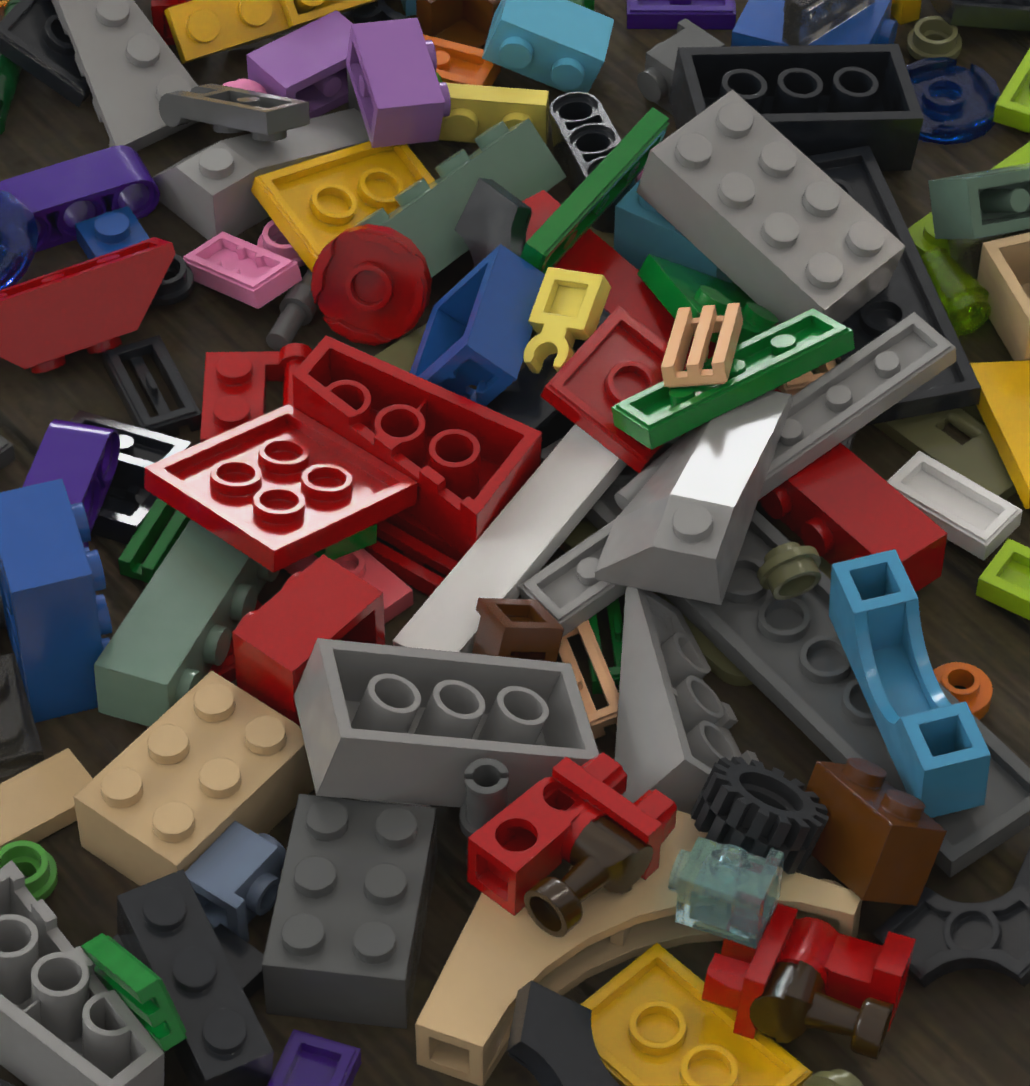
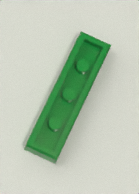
M652 107L525 243L520 257L544 274L548 267H554L643 171L650 150L663 140L670 124L668 123L669 118Z
M812 308L738 344L728 382H725V384L668 388L664 387L662 381L612 406L614 426L652 450L854 350L853 330ZM713 357L707 359L703 369H712L711 362Z

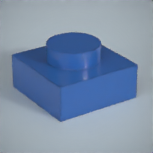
M129 206L75 223L77 242L89 260L150 239Z

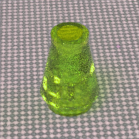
M934 248L924 253L921 259L957 336L969 334L980 328L991 314V306L987 302L989 292L954 261L945 248Z

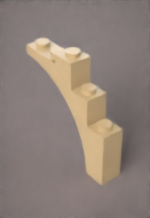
M677 810L675 828L661 844L659 868L646 880L640 878L632 885V890L626 893H613L602 887L581 902L583 909L582 919L564 937H554L542 930L533 921L526 907L513 916L492 899L481 893L415 1023L417 1064L478 1086H484L507 1050L518 990L531 980L563 996L587 978L631 958L641 956L655 943L660 944L664 949L688 943L723 941L734 912L770 922L778 903L798 909L796 919L804 917L818 918L829 923L838 933L856 938L858 935L862 900L853 891L833 880L816 879L798 872L787 874L782 869L779 874L771 873L761 863L758 868L746 865V858L738 854L735 858H732L723 853L726 848L724 845L713 846L705 839L708 833L699 832L694 826L696 820L691 819V814Z

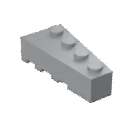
M11 860L0 868V1065L27 1086H164L165 1053L117 992L115 990L108 991L94 974V963L80 946L74 948L57 927V916L43 899L37 901L25 886V876Z

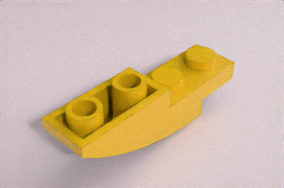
M192 0L167 8L164 13L181 63L184 64L303 27L335 10L344 13L377 0Z

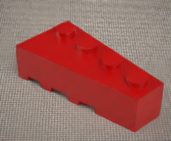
M327 335L292 374L294 408L418 482L417 503L405 510L463 555L467 553L541 465V431Z

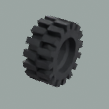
M724 757L719 759L718 763L715 762L691 812V819L696 820L694 826L699 832L708 833L705 839L713 846L722 844L726 847L723 853L735 858L738 854L746 858V865L758 868L761 863L764 864L768 872L779 874L781 869L787 874H794L797 869L801 871L805 867L828 822L829 816H826L828 813L826 805L818 803L820 798L814 792L803 791L805 784L796 778L791 781L783 777L785 772L773 767L772 772L764 769L763 762L752 759L748 765L742 757H732L731 761Z

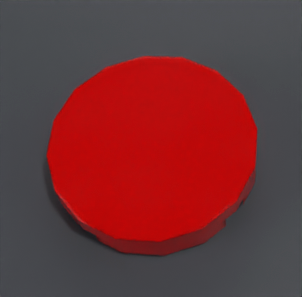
M365 224L345 229L322 249L313 266L311 292L315 304L318 302L319 309L325 315L323 317L324 321L334 332L351 342L375 346L397 339L417 325L430 303L432 278L426 258L411 239L391 227Z

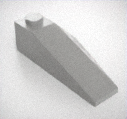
M355 108L311 118L309 125L287 130V137L282 140L257 141L252 139V133L221 140L189 155L152 178L160 191L159 201L207 240H210L222 231L236 237L269 217L268 213L251 192L255 177L370 140L362 114Z
M771 390L690 430L614 520L594 572L595 579L722 605L792 405V394Z
M628 586L625 591L615 761L622 765L623 770L627 774V788L621 795L634 803L648 790L657 789L675 802L677 810L691 814L715 762L718 763L719 759L724 757L730 761L732 757H742L748 765L752 759L759 760L754 752L747 750L741 754L729 729L738 720L730 705L720 702L715 692L703 681L702 678L710 672L711 668L681 611L652 591Z

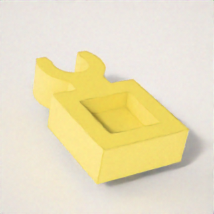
M553 267L547 268L528 320L535 332L540 333L528 342L524 350V362L532 373L539 374L544 360L551 354H557L553 367L558 372L575 354L572 349L575 339L586 341L596 331L611 290V285L604 275Z

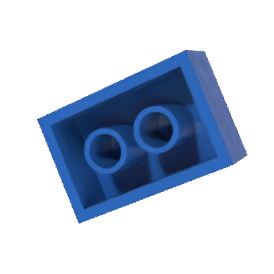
M62 478L0 492V594L6 630L33 723L98 708L94 664L110 641L109 637L102 639L101 635L112 633V625L105 597L103 594L96 595L95 591L106 589L101 559L97 549L90 551L89 547H84L83 545L84 542L91 541L86 512L82 502L70 504Z

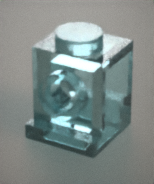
M698 836L691 852L684 849L680 850L670 874L668 888L671 891L677 892L675 922L756 949L780 897L784 852L771 848L767 857L763 858L748 853L736 845L721 844Z

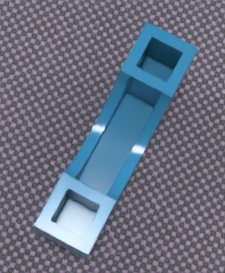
M896 549L832 564L828 615L906 792L920 799L925 804L923 812L931 818L985 805L991 759L990 751L967 702L952 705L938 684L925 646L920 620L919 600Z

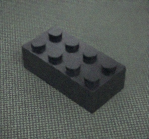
M899 44L678 47L669 96V103L677 130L733 89L806 156L869 145L881 172L911 170L924 117Z

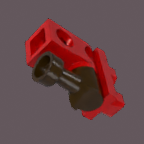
M604 752L598 754L582 766L565 757L552 768V776L545 777L468 837L467 882L513 916L526 907L533 921L542 930L554 937H564L582 919L583 909L581 902L602 887L613 893H626L632 890V885L640 878L646 880L659 868L661 844L675 828L677 806L673 800L657 789L648 790L634 803L623 797L621 794L627 788V774L621 764ZM562 859L573 865L561 880L555 877H547L562 863Z
M779 903L770 922L734 912L724 936L721 954L715 953L708 966L702 1001L737 1011L733 1029L735 1034L754 1039L759 1029L761 1032L775 1037V1043H789L799 1038L808 1028H814L852 1037L850 1047L854 1053L877 1060L887 1031L890 1030L904 993L916 939L889 931L884 944L879 945L840 934L829 923L818 918L804 917L796 919L798 909Z

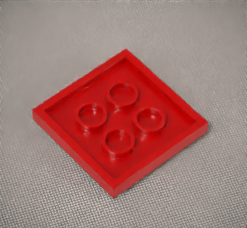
M289 404L146 466L144 483L145 490L273 573L416 505L418 482Z

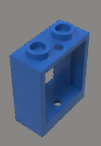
M502 244L497 246L433 305L410 373L478 404L488 405L517 380L523 362L524 350L533 330L528 320L545 274ZM469 385H475L477 388L472 389Z

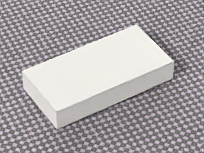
M918 451L887 481L946 531L949 541L983 561L1021 523L1022 509L921 451Z

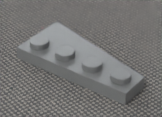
M52 0L63 31L66 35H69L74 47L75 61L82 77L85 76L93 96L92 104L99 122L104 123L110 139L109 147L124 145L139 151L199 122L192 120L188 124L170 127L162 120L159 112V101L164 94L181 90L190 92L192 88L198 85L134 0Z

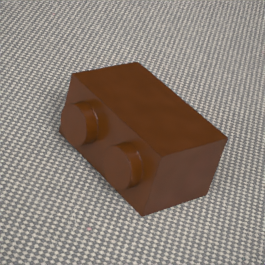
M849 758L846 764L817 761L805 792H814L820 798L818 803L826 805L828 810L826 816H829V819L811 855L861 900L917 906L947 831L923 812L925 804L920 799L897 790L885 780L887 776L886 771L878 765L860 758Z

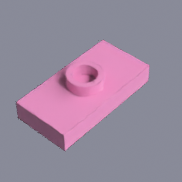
M223 231L183 256L186 265L192 270L195 282L257 309L302 281L297 262Z

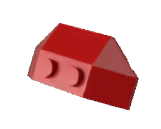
M153 237L0 290V357L23 369L30 368L32 373H42L66 364L65 355L86 348L87 353L94 354L121 345L122 340L120 336L138 330L176 254L173 243Z

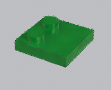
M648 254L637 273L674 319L676 318L678 308L691 307L692 317L696 318L700 317L702 307L705 305H715L717 316L725 315L728 303H740L743 325L738 344L775 327L779 321L773 313L756 304L737 285L652 254ZM712 333L710 341L717 343L719 333Z

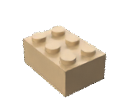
M211 670L76 793L73 798L81 847L137 885L142 886L182 869L185 872L234 821L257 834H268L296 807L299 794L308 795L315 788L301 727Z

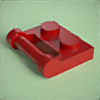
M290 343L283 346L280 351L206 352L200 443L264 415L266 410L267 381H284L282 406L289 404L294 407L292 374L313 350L303 343Z

